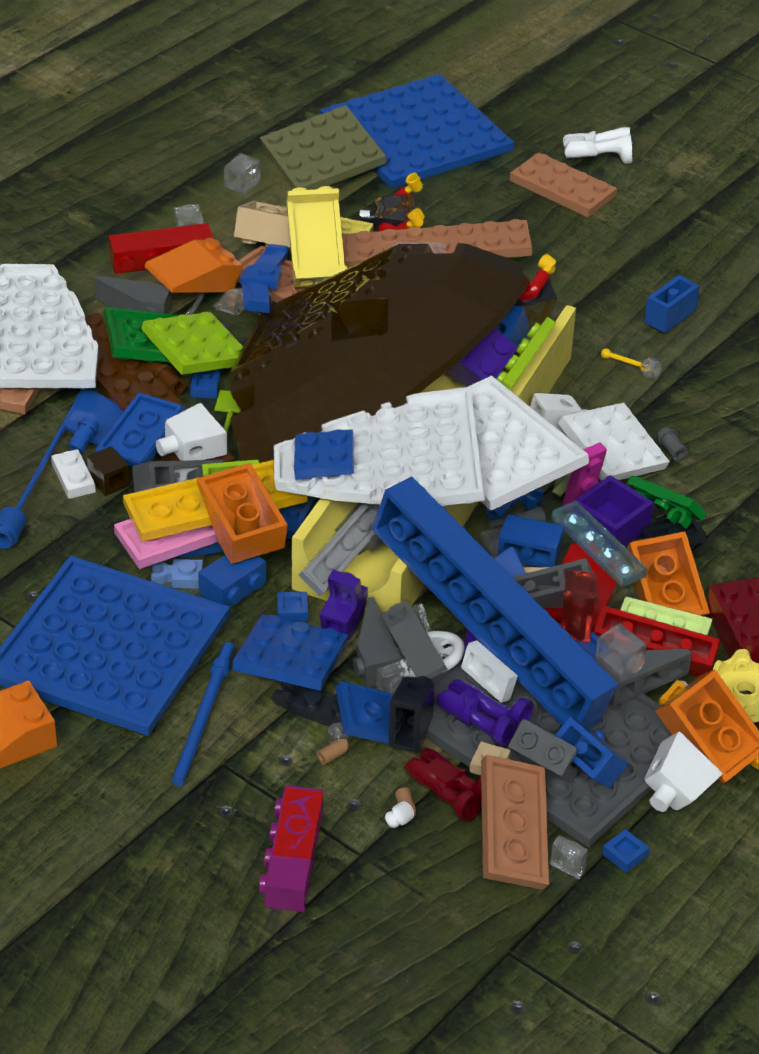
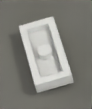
M78 449L51 455L52 466L68 499L96 492L95 483Z
M477 640L468 643L461 668L499 702L503 703L510 700L518 675Z

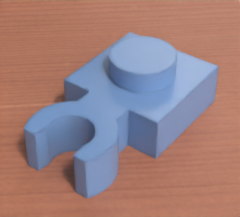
M173 559V565H167L164 562L153 564L151 581L161 585L172 582V588L199 589L198 572L203 570V560Z

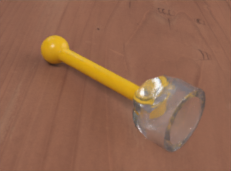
M607 348L601 351V356L604 359L613 358L640 367L641 373L648 379L657 380L661 374L662 360L647 358L639 362L611 353Z

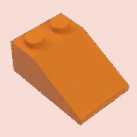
M206 238V240L190 241L147 261L144 267L172 293L233 292L243 265L234 258L235 256L232 253L226 251L218 240Z
M251 463L197 478V485L216 537L231 564L285 548L288 524Z
M686 531L629 543L623 556L628 558V573L640 600L700 616L710 614Z
M715 669L697 677L655 710L671 735L680 731L722 772V775L718 778L722 783H726L759 756V730Z
M28 680L1 690L0 768L57 747L55 720L30 681Z

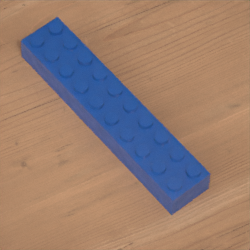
M412 476L385 489L371 530L493 655L518 675L517 680L561 726L565 724L570 716L589 728L599 723L619 685L611 675Z

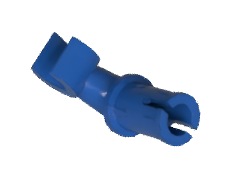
M537 488L493 510L487 507L485 514L490 520L499 519L508 508L514 507L516 502H522V505L528 510L536 508L537 502L541 503L543 491Z

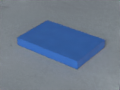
M138 392L95 451L98 452L112 446L130 467L150 462L158 452L155 444L156 440L165 437L166 420L185 411L186 408L183 405Z

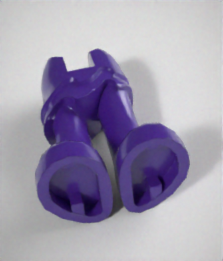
M453 679L448 686V690L442 691L437 697V704L444 711L464 722L469 728L470 723H472L489 735L494 743L504 748L508 747L521 721L524 719L529 721L533 713V702L526 698H519L513 703L512 707L504 706L484 694L482 689L459 679ZM478 709L487 713L493 718L484 715L483 713L479 712Z

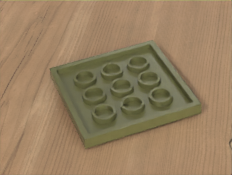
M346 105L260 137L261 146L293 189L303 187L307 190H314L322 186H329L387 163L386 155Z

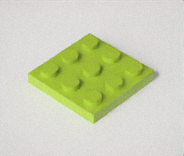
M211 312L143 321L142 331L181 375L233 367L243 349L238 340Z

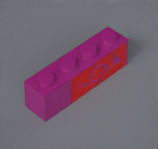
M285 785L283 798H277L275 817H279L278 823L272 822L270 842H273V847H267L264 867L268 868V872L261 873L259 893L265 894V908L305 912L323 815L324 789Z

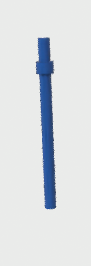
M230 642L223 644L219 657L213 661L210 669L212 674L172 778V783L176 786L184 785L222 681L229 674L231 668L230 660L235 646Z

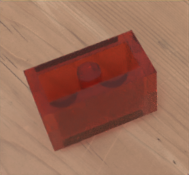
M566 570L561 627L575 641L590 642L597 573Z

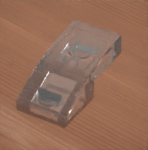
M242 288L227 290L215 303V309L238 316L244 310ZM268 292L269 302L271 304L273 301V296L271 292ZM248 311L258 315L262 314L261 312Z

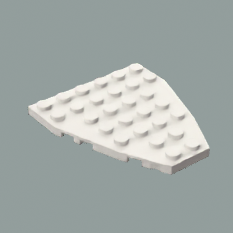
M1 264L0 388H96L99 356L98 344L96 340H93L91 328L86 324L85 315L77 296L73 291L67 289L66 281L59 275L55 265Z
M471 387L412 394L406 396V404L396 408L391 407L390 402L381 404V409L374 416H370L369 413L363 410L321 425L322 432L336 429H353L354 474L295 480V438L274 445V481L276 490L334 501L380 504L385 489L412 476L443 507L485 501Z

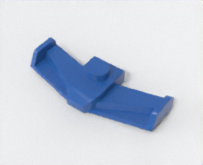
M269 244L259 259L242 271L240 284L242 285L245 311L270 313L268 289L277 290L282 276V267L279 266L289 256V248L287 246Z

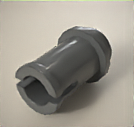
M664 427L658 432L657 440L659 445L667 449L674 461H680L687 456V447L679 440L678 432L675 429Z

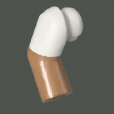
M407 787L400 788L395 792L398 804L392 807V811H388L385 814V820L391 828L405 825L416 815L413 797L410 789Z

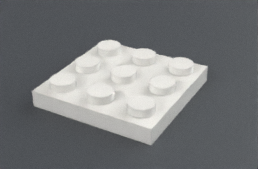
M625 403L564 415L558 422L569 439L582 450L599 442L607 449L599 475L601 481L609 475L617 480L630 478L632 475L638 476L666 469L670 462Z

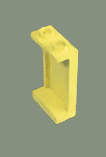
M322 186L314 190L299 187L288 191L286 203L294 287H310L313 285V282H320L347 269L344 263L339 189Z

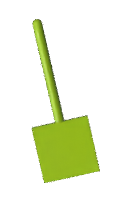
M220 390L215 411L228 412L223 428L228 434L233 413H240L241 410L231 396V391Z

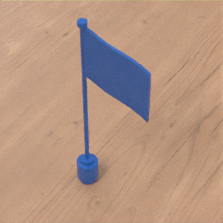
M91 388L80 389L16 508L4 507L0 511L1 549H7L16 544L25 528L27 519L21 509L64 430L67 429L75 434L79 427L78 422L83 420L84 417L91 418L99 426L97 428V435H93L90 442L99 445L123 413L112 400L93 391Z

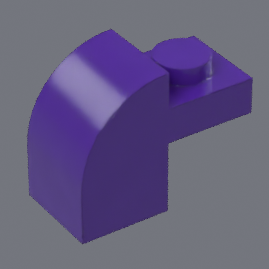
M333 569L328 577L330 597L319 614L321 628H331L348 634L347 640L349 641L364 612L368 587L361 585L360 579L348 572L342 573Z

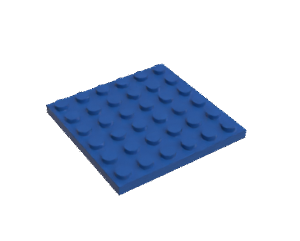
M440 74L320 109L321 115L345 105L349 108L386 155L387 163L372 170L391 189L407 184L406 178L413 172H416L421 179L514 150V142Z
M70 555L1 645L0 686L9 688L29 680L41 700L149 736L229 618L230 607Z

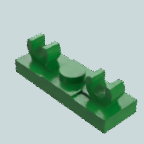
M634 475L627 482L633 490L654 502V506L665 513L670 510L667 519L672 524H675L679 519L678 523L684 529L690 525L692 518L702 521L707 514L692 498Z

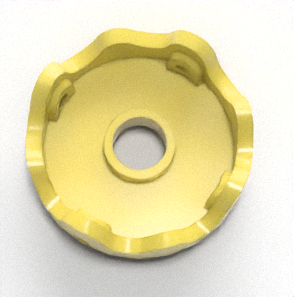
M739 649L730 659L716 661L712 670L715 669L752 722L755 723L759 722V663L751 659L747 649ZM748 690L752 694L746 695L740 693L739 691L743 692Z

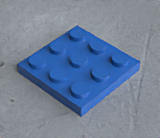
M262 614L233 659L232 670L321 691L347 645L348 634L331 628H319L305 622H293L280 619L275 615Z

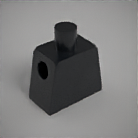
M405 676L398 685L390 700L389 747L420 753L434 713V683L428 677L419 676L414 678ZM413 716L412 721L410 723L413 724V726H410L407 723L408 718Z

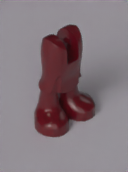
M424 748L420 752V759L412 758L405 764L404 768L407 774L419 784L433 791L442 802L449 804L457 818L464 822H471L476 819L480 808L482 809L481 777L478 781L472 779L467 775L466 770L456 767L440 753L430 748Z

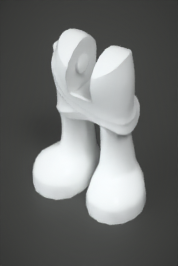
M621 127L599 134L592 131L590 133L568 134L563 137L564 152L567 158L596 157L597 154L618 153L623 164H632V140L629 127Z

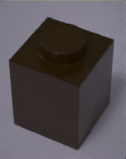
M112 446L87 456L88 471L95 485L104 496L130 486L129 465Z

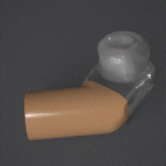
M340 722L330 725L328 728V732L331 735L329 737V745L316 752L317 758L322 765H326L342 756L349 748V735L344 734L342 723Z

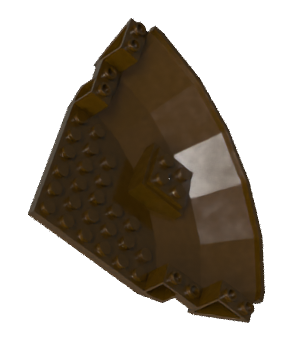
M457 243L453 253H433L428 244H397L270 305V313L261 314L230 371L231 396L241 410L240 413L231 417L240 461L259 460V463L274 460V445L286 440H292L295 438V435L304 432H322L321 425L363 410L369 413L370 416H374L381 409V404L390 402L393 408L406 404V396L423 391L461 361L501 323L528 287L529 281L522 272L524 264L466 243Z

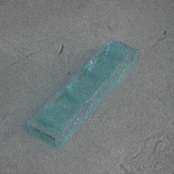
M577 501L553 510L552 520L556 524L564 526V531L621 587L646 577L647 568Z

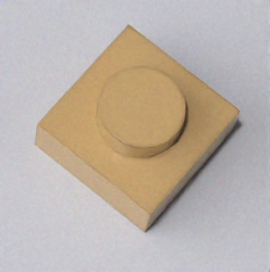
M480 742L470 763V772L481 775V760L486 755L510 760L511 750Z

